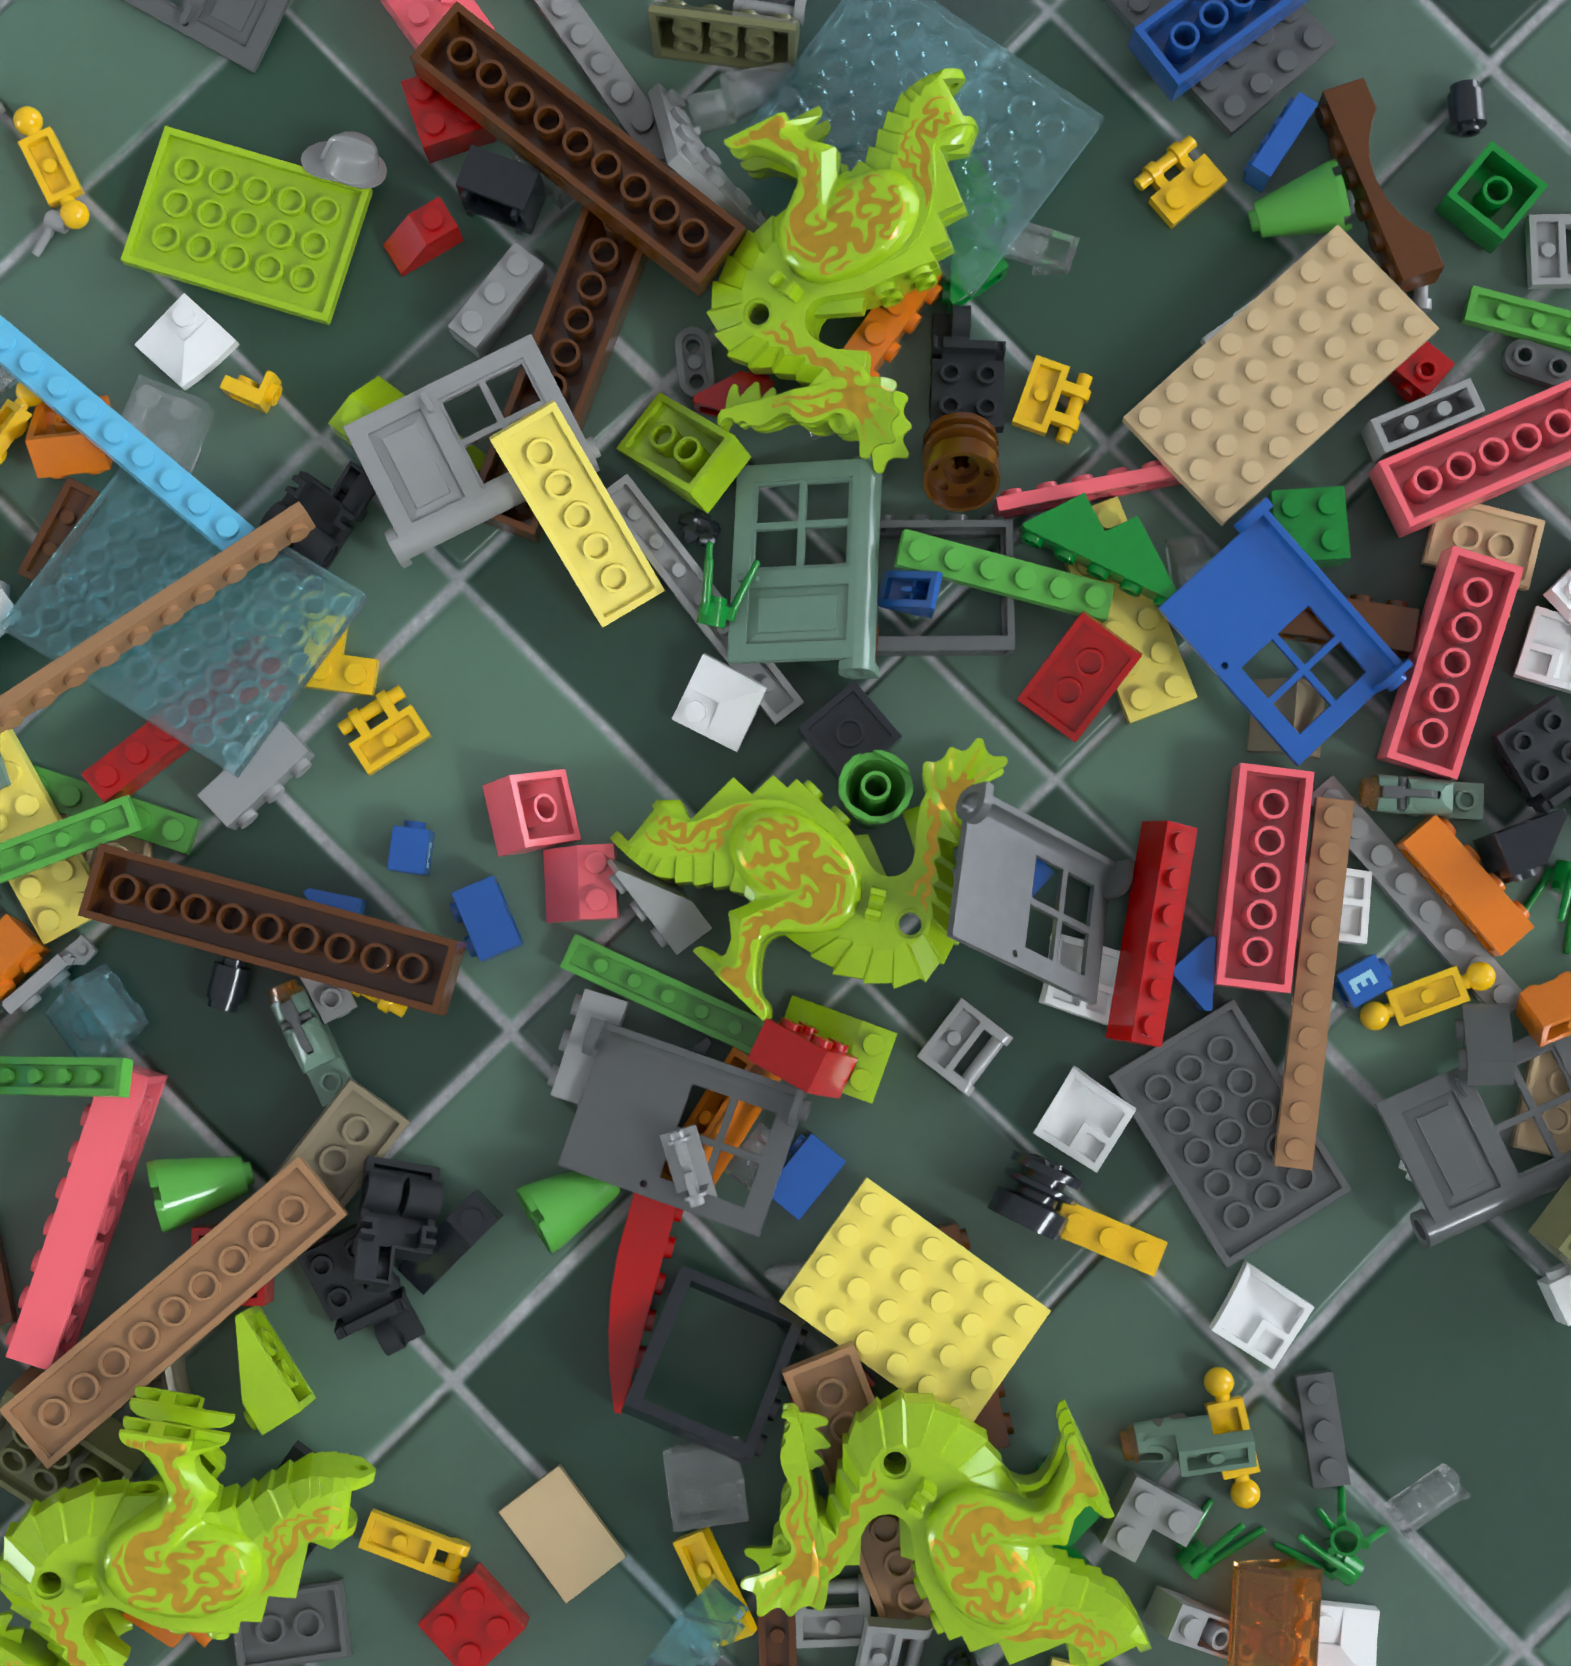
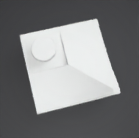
M183 293L134 345L185 391L215 369L240 344L192 299Z
M1536 606L1513 677L1571 694V624L1559 612Z
M704 653L672 720L737 752L768 687L728 664Z
M1307 863L1304 866L1297 940H1299ZM1347 868L1338 943L1360 946L1367 944L1372 883L1371 871Z
M1061 934L1058 963L1081 974L1084 940ZM1103 946L1097 1004L1090 1005L1046 983H1043L1039 1003L1102 1025H1108L1120 951Z
M1073 1066L1033 1133L1097 1173L1134 1115L1136 1108L1100 1085L1082 1070Z
M1245 1260L1209 1328L1270 1368L1275 1369L1315 1307Z
M1303 1598L1294 1666H1376L1380 1610L1373 1605Z

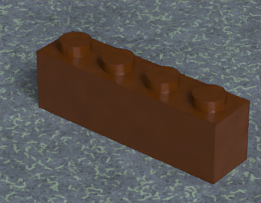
M1353 594L1350 595V598H1346L1397 657L1404 658L1414 652L1419 609L1408 608V603L1400 600H1387L1386 604L1372 602V597L1367 595ZM1308 607L1278 633L1285 640L1325 645L1333 637ZM1338 643L1335 646L1337 648H1343V646L1340 643Z

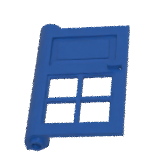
M1266 497L1255 504L1233 524L1239 534L1159 606L1157 610L1296 766H1299L1374 694L1386 688L1390 692L1398 688L1407 679L1404 673L1414 664L1410 659L1401 661L1270 513L1269 509L1274 505ZM1308 607L1333 637L1307 662L1303 663L1278 633ZM1272 641L1297 671L1267 698L1242 670V667L1266 644ZM1340 643L1365 673L1335 699L1313 675L1310 669L1333 647ZM1303 676L1329 706L1301 733H1298L1273 703Z

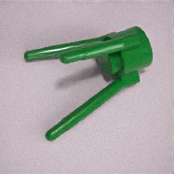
M708 541L706 543L702 599L696 622L725 629L726 620L735 622L737 609L755 577L760 561L754 560L730 607H727V599L711 595L714 560L713 543Z
M1556 860L1553 869H1544L1541 880L1523 906L1529 912L1548 883L1552 884L1551 891L1563 895L1557 920L1563 922L1568 911L1563 949L1564 954L1568 955L1571 952V862Z
M1344 1485L1337 1487V1523L1332 1528L1330 1538H1326L1324 1543L1328 1548L1329 1555L1333 1556L1337 1553L1344 1557L1354 1556L1360 1548L1369 1549L1370 1544L1383 1536L1389 1530V1527L1382 1525L1367 1536H1363L1361 1528L1355 1522L1347 1520Z
M1208 1498L1201 1508L1204 1514L1187 1547L1176 1543L1181 1551L1174 1557L1181 1567L1196 1580L1202 1573L1206 1575L1215 1565L1264 1534L1266 1531L1265 1527H1258L1219 1553L1217 1552L1244 1530L1245 1525L1243 1523H1238L1209 1548L1200 1539L1193 1543L1192 1539L1213 1505V1499Z
M1317 1506L1315 1512L1331 1532L1334 1522L1321 1507ZM1301 1533L1297 1535V1539L1323 1558L1324 1564L1279 1542L1274 1543L1276 1550L1323 1573L1331 1581L1334 1579L1339 1580L1345 1586L1354 1584L1364 1570V1562L1357 1556L1344 1557L1337 1553L1333 1556L1329 1555L1328 1551Z

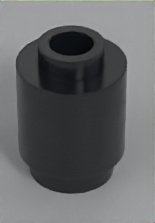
M1475 79L1461 80L1450 86V93L1447 95L1450 131L1462 138L1476 136L1487 125L1484 89L1480 87L1479 81Z
M223 956L222 961H214L206 996L209 997L207 1006L222 1011L237 1012L238 1005L243 1004L251 972L250 968L244 966V961Z

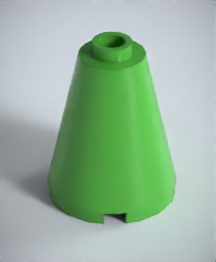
M1336 159L1319 165L1254 201V210L1248 211L1252 232L1259 231L1261 238L1328 234L1337 225L1345 232L1352 231V224H1345L1344 217L1351 216L1343 177L1342 174L1334 175L1332 170L1333 167L1339 166Z
M873 750V752L860 753L853 756L844 765L838 780V793L842 805L856 823L866 829L879 828L898 818L908 808L914 792L913 781L907 765L896 755L883 750Z
M241 1156L167 1158L146 1162L149 1182L155 1199L154 1204L163 1233L172 1232L249 1193L248 1185L255 1183L250 1161L242 1163Z
M573 1170L524 1184L515 1191L528 1220L532 1221L536 1228V1234L550 1254L559 1251L621 1193L620 1188Z

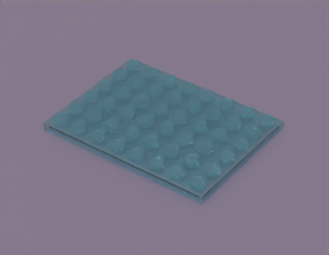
M842 0L796 61L795 66L790 69L747 128L777 113L785 112L791 120L820 106L822 116L816 125L826 120H829L831 130L823 143L835 146L841 154V164L848 165L850 171H852L859 160L865 162L869 146L875 148L878 129L883 128L887 112H893L902 92L904 93L909 86H912L919 79H923L931 73L934 74L944 68L961 69L966 82L953 98L963 116H971L975 119L979 133L970 157L948 162L968 216L945 227L955 253L939 261L938 264L943 273L942 277L972 298L1104 123V116L934 0Z
M120 467L0 623V628L50 661H54L221 551ZM287 546L279 551L273 560L259 564L248 571L246 576L239 582L229 584L216 592L215 596L207 603L198 604L184 613L178 622L166 625L152 634L146 643L134 646L121 654L114 664L102 667L89 675L85 683L239 778L369 598L363 591Z

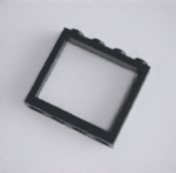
M681 1265L621 1412L747 1465L753 1458V1455L760 1457L768 1436L762 1434L766 1421L773 1422L779 1410L781 1400L777 1399L776 1395L780 1384L787 1387L781 1369L793 1365L789 1363L793 1351L800 1352L808 1333L807 1330L802 1329L805 1320L789 1309ZM689 1287L789 1328L745 1442L643 1400Z

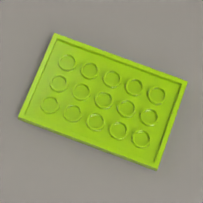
M165 126L120 260L127 266L330 326L373 190L372 188L359 189L343 183L320 179L310 175L303 169V166Z

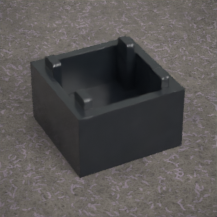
M472 144L455 184L468 216L474 217L477 214L515 229L516 234L522 236L523 232L532 235L547 197L540 170Z
M855 681L851 682L800 725L797 732L837 780H839L844 765L853 756L860 753L873 752V750L888 752L902 738V735Z

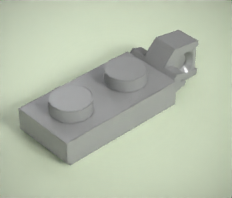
M84 934L80 935L67 948L53 957L2 1002V1006L10 1015L20 1010L26 1014L42 1001L39 994L49 985L53 989L58 987L71 975L67 971L68 968L72 965H87L99 950Z

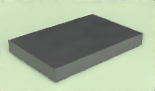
M337 1578L299 1584L296 1598L268 1596L262 1622L241 1621L239 1632L233 1633L237 1666H293L351 1657L353 1651L344 1579Z

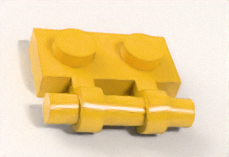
M1190 135L1181 142L1175 141L1166 148L1167 153L1156 162L1150 161L1142 168V173L1133 180L1135 186L1140 191H1143L1150 184L1157 191L1150 197L1148 203L1170 229L1220 190L1227 182V178L1205 153L1194 162L1192 161L1188 153L1197 147V143ZM1176 165L1181 173L1169 182L1165 178L1164 173Z
M1036 355L1011 425L1043 437L1047 433L1049 424L1057 426L1059 431L1055 441L1062 445H1069L1072 434L1077 433L1081 422L1078 418L1083 404H1087L1091 395L1089 387L1093 377L1085 373H1079L1076 384L1069 382L1066 378L1070 366ZM1060 394L1070 399L1065 414L1055 410Z
M397 685L388 692L385 689L375 695L377 699L361 709L354 708L347 713V718L337 723L344 736L355 729L361 735L349 743V745L370 776L432 737L411 704L401 711H398L395 704L407 697L400 685ZM385 711L389 718L371 729L367 721Z

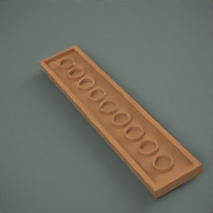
M301 1156L297 1157L0 1408V1413L47 1469L51 1468L130 1401L131 1397L135 1396L136 1386L146 1387L349 1213Z

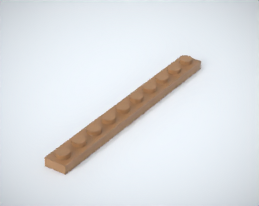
M300 501L0 695V733L19 726L25 717L37 709L51 705L57 696L69 688L80 686L87 680L89 675L98 669L114 664L121 654L134 646L146 643L152 634L164 626L178 622L184 613L196 605L207 603L215 596L216 592L225 586L239 582L251 569L261 563L273 560L279 551L291 543H297L306 538L309 532L316 528Z
M1316 797L1314 802L1273 1156L1274 1166L1311 1171L1313 1169L1355 801Z

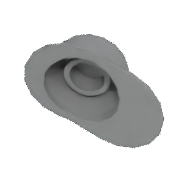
M345 131L333 135L328 141L315 143L309 146L301 156L303 169L310 175L359 189L376 187L386 179L387 175L386 164L378 155L375 143L370 137L356 131Z

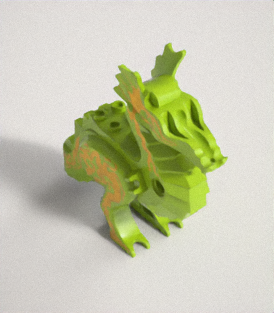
M944 68L934 74L931 73L923 79H919L912 86H909L904 93L902 92L893 112H887L883 128L878 129L875 148L869 146L865 162L859 160L852 171H850L848 165L841 164V154L835 146L823 143L831 130L829 120L816 125L822 116L820 106L791 120L785 112L777 113L724 140L725 145L731 149L730 151L735 158L745 160L740 164L752 179L763 180L769 177H779L797 185L787 208L776 217L772 215L754 233L748 230L733 256L727 257L719 280L712 281V309L706 313L718 331L714 335L729 350L727 356L733 362L747 366L754 374H775L779 379L796 380L803 387L777 394V390L772 387L762 397L759 382H754L741 396L739 387L733 384L728 393L726 408L721 410L717 417V424L729 432L731 426L738 424L744 430L753 428L758 433H772L791 425H799L820 437L836 433L842 440L859 441L860 457L866 460L872 454L873 467L878 474L884 473L886 465L891 459L909 458L910 453L903 440L904 435L912 429L911 423L904 414V407L908 402V396L905 393L896 391L897 382L886 377L870 376L871 355L868 351L834 349L821 343L819 334L822 325L827 319L864 316L868 309H874L882 305L884 308H888L900 303L904 299L903 295L915 289L918 292H922L934 287L938 283L936 277L943 274L938 262L955 253L945 227L968 216V212L948 162L970 157L979 133L975 119L971 116H963L953 98L966 82L961 69Z
M977 738L967 750L961 751L950 747L941 760L923 763L922 783L925 796L920 806L905 810L902 814L914 849V858L907 871L898 876L888 877L869 835L854 836L848 828L851 825V820L837 806L834 805L831 809L826 807L822 803L825 799L823 797L824 794L808 779L803 784L796 779L787 788L773 775L756 792L751 794L733 777L692 819L681 800L657 799L651 805L654 810L630 840L625 838L618 830L610 839L630 859L660 880L675 881L679 886L694 885L698 889L713 886L716 891L730 889L733 894L745 896L750 901L749 904L731 910L728 913L731 941L725 955L721 956L719 953L703 946L695 948L693 952L760 1019L765 1021L766 1018H773V1008L763 993L764 957L768 945L774 939L780 937H788L795 944L810 952L811 958L832 967L833 975L861 979L864 981V984H892L893 988L897 989L920 979L926 983L939 964L944 965L953 945H959V942L947 937L954 886L952 870L956 868L953 851L959 849L962 820L958 818L956 813L957 800L967 787L985 781L991 782L1004 774L1003 767L1007 765L1008 759L1005 756H992L989 754L984 740ZM912 916L919 920L921 924L919 932L914 935H907L901 931L899 924L905 917Z
M136 1386L135 1396L137 1398L131 1397L130 1408L136 1415L148 1419L124 1416L123 1426L125 1429L119 1430V1439L124 1445L142 1451L159 1474L147 1481L129 1482V1479L101 1482L99 1477L71 1489L63 1487L42 1502L35 1499L18 1522H10L4 1536V1550L0 1557V1590L12 1603L10 1609L31 1621V1629H25L24 1626L13 1627L8 1625L14 1615L13 1612L0 1613V1666H124V1663L129 1658L131 1647L116 1636L112 1625L101 1610L102 1608L121 1610L153 1626L168 1629L175 1634H186L188 1632L206 1633L208 1637L216 1640H224L230 1636V1633H238L241 1621L262 1622L268 1596L296 1598L310 1542L333 1549L353 1535L358 1518L356 1512L350 1506L352 1491L373 1483L376 1468L363 1457L349 1455V1453H338V1451L311 1452L295 1463L289 1459L279 1469H271L259 1481L252 1478L242 1488H240L238 1483L224 1487L223 1484L216 1480L225 1469L227 1459L220 1447L229 1441L231 1433L207 1428L228 1426L234 1422L235 1414L204 1409L205 1398L199 1395Z
M899 1388L882 1400L876 1396L861 1412L855 1410L848 1433H843V1458L837 1459L835 1483H829L826 1499L818 1492L814 1468L823 1466L825 1463L824 1459L815 1450L828 1449L831 1446L830 1441L817 1429L818 1427L828 1425V1419L819 1414L800 1412L799 1407L794 1403H784L782 1405L783 1412L781 1417L786 1419L784 1423V1434L782 1435L780 1460L787 1481L781 1492L779 1520L774 1525L772 1545H748L745 1547V1555L757 1562L760 1573L746 1576L740 1583L741 1589L751 1591L756 1596V1613L758 1616L762 1617L775 1608H781L789 1617H792L799 1609L806 1606L813 1607L819 1612L823 1611L827 1600L829 1581L839 1575L845 1565H860L861 1536L866 1526L879 1515L891 1514L899 1517L901 1557L915 1561L912 1563L916 1575L913 1577V1581L922 1600L928 1598L932 1609L929 1615L937 1634L945 1632L949 1641L962 1636L970 1652L999 1643L1009 1665L1066 1643L1070 1664L1076 1666H1100L1134 1647H1137L1141 1653L1152 1649L1137 1611L1118 1581L1102 1574L1100 1567L1086 1565L1084 1559L1068 1557L1067 1550L1053 1548V1545L1065 1546L1068 1544L1074 1519L1085 1507H1092L1095 1512L1104 1518L1115 1517L1108 1502L1110 1499L1065 1399L1060 1400L1056 1406V1418L1059 1429L1046 1460L1036 1472L1029 1475H1019L1008 1470L1004 1465L1000 1452L988 1441L985 1428L961 1415L959 1408L934 1400V1393H904L902 1388Z

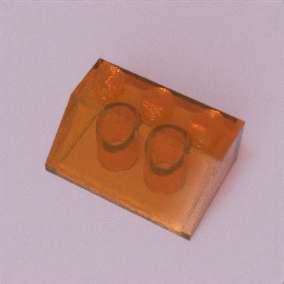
M1293 1558L1234 1561L1227 1666H1317L1323 1569Z

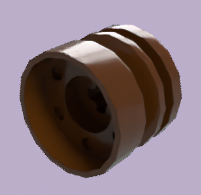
M954 412L941 416L932 422L925 431L922 444L923 487L927 497L937 506L949 511L966 512L981 508L990 502L998 492L1000 485L999 439L994 426L984 417L974 413Z

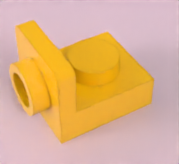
M269 370L266 372L260 387L257 382L243 375H239L235 379L226 374L219 387L228 398L265 414L268 413L271 406H275L278 403L282 394L281 380L274 372Z

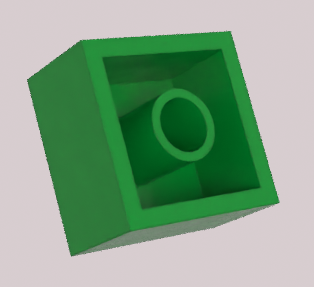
M1491 140L1435 208V211L1491 254L1549 185Z
M1344 486L1272 490L1266 496L1274 505L1269 509L1270 513L1319 568L1338 567L1351 558Z

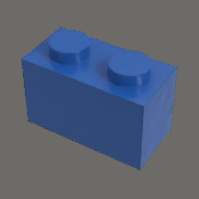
M490 876L452 892L455 902L450 903V908L457 923L464 922L469 935L464 937V941L472 958L478 956L479 961L486 962L525 945L497 877Z
M812 1132L807 1137L800 1134L791 1144L789 1153L792 1156L783 1166L772 1198L798 1220L801 1219L846 1163L844 1158Z

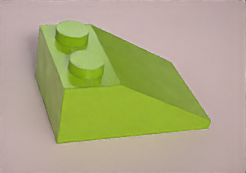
M661 392L657 394L616 448L621 454L682 499L707 514L751 458L735 435Z
M792 995L784 1017L797 1023L799 1021L808 1023L819 1030L818 1035L827 1039L832 1037L848 1045L847 1052L859 1059L842 1093L872 1104L898 1033Z
M252 1306L235 1316L242 1404L246 1408L243 1413L247 1423L253 1430L258 1429L263 1436L302 1411L316 1397L260 1306Z

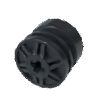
M1013 1150L1010 1158L1025 1165L1022 1173L1009 1167L1005 1168L1004 1172L1017 1182L1016 1187L1012 1189L997 1185L987 1208L1032 1231L1059 1242L1069 1219L1055 1208L1058 1202L1073 1206L1077 1204L1076 1199L1063 1193L1065 1186L1067 1185L1082 1192L1086 1183L1078 1180L1069 1169L1038 1154L1021 1153Z

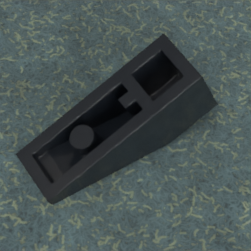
M477 1189L437 1227V1233L433 1237L436 1240V1245L429 1260L426 1263L405 1260L397 1269L424 1295L504 1215Z

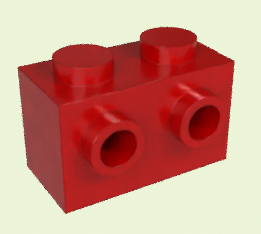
M1427 341L1393 371L1386 380L1396 388L1397 394L1402 399L1411 403L1430 395L1455 363Z

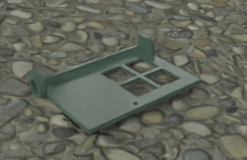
M857 455L854 459L747 465L737 475L730 605L752 563L756 560L757 532L798 530L796 566L758 568L737 609L735 622L729 620L728 664L840 660L838 674L842 677L850 679H879V667L875 663L881 484L882 479L886 478V471L884 470L883 474L876 473L873 467L872 456L866 460ZM849 483L848 518L807 520L808 485ZM800 485L798 521L757 523L759 488ZM848 527L846 563L805 565L806 529Z

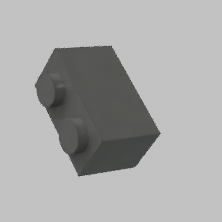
M1462 1004V1019H1455L1456 1042L1463 1041V1048H1458L1459 1071H1466L1467 1086L1514 1085L1515 1053L1509 1004Z

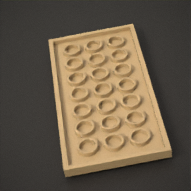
M1337 225L1123 417L1122 422L1208 513L1223 526L1436 334L1439 327Z

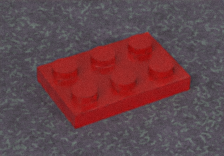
M1083 610L1017 700L1076 743L1142 657L1143 653Z

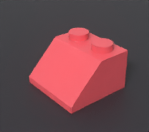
M565 769L508 775L482 785L498 857L533 852L581 840Z
M614 843L575 845L543 850L546 923L620 919L619 891L608 878L614 872L607 864V861L609 859L617 861V846Z

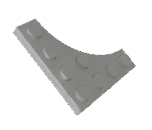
M658 82L648 91L667 164L686 181L746 227V233L748 230L754 233L771 216L763 209L758 211L751 204L748 196L730 181L719 167L721 164L719 157L709 147L704 146L685 112L684 107L686 104L682 97L673 89L667 91Z

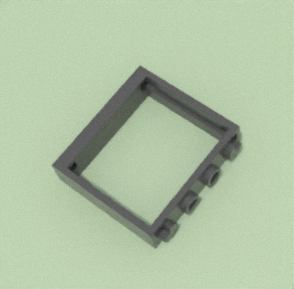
M963 514L948 515L946 520H931L930 515H912L910 520H895V516L892 515L880 517V539H900L904 529L938 538H999V554L1014 558L1013 519L1004 520V516L987 514L982 516V520H968V516ZM1000 595V635L878 636L876 657L1012 656L1015 651L1014 599ZM877 606V623H876V626H878V606Z

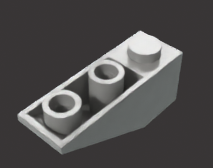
M609 859L607 861V864L614 872L608 878L621 895L628 891L634 898V901L629 905L642 922L647 918L650 919L655 926L650 932L662 948L669 944L676 955H678L712 929L683 889L616 860Z
M1156 1585L1142 1618L1143 1622L1167 1640L1244 1666H1251L1265 1633L1186 1595Z

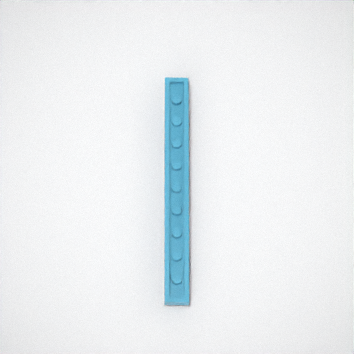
M0 315V366L220 551H223L255 530L250 523Z

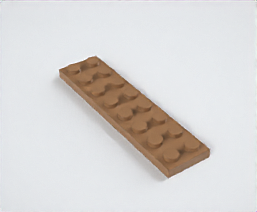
M852 1341L781 1369L794 1404L799 1407L800 1412L815 1413L828 1419V1425L818 1427L817 1429L830 1441L831 1446L828 1449L815 1450L825 1461L824 1465L820 1466L828 1488L829 1483H835L837 1459L843 1458V1433H848L855 1410L861 1412L874 1399ZM891 1514L879 1515L866 1526L861 1536L859 1565L879 1617L911 1620L915 1616H922L931 1621L929 1612L932 1609L928 1598L924 1600L920 1598L913 1581V1577L916 1575L912 1563L915 1561L901 1557L899 1517Z

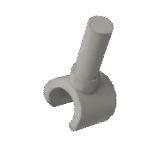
M50 210L44 216L45 228L31 251L37 257H40L55 231L66 234L70 229L64 225L59 211Z

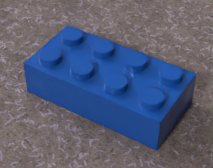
M1300 91L1296 98L1290 97L1283 111L1277 117L1243 170L1246 173L1243 182L1260 193L1263 191L1319 103Z

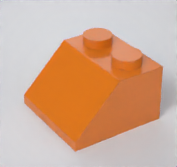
M108 395L98 396L110 406ZM41 403L35 406L25 443L38 479L47 477L61 479L68 475L81 473L95 475L111 469L113 460L48 405Z

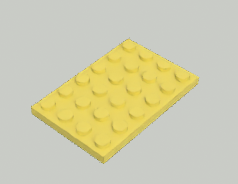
M868 1177L863 1180L779 1299L780 1303L839 1346L852 1341L859 1360L897 1388H902L904 1393H934V1400L959 1408L961 1415L973 1422L1051 1312L1045 1305Z

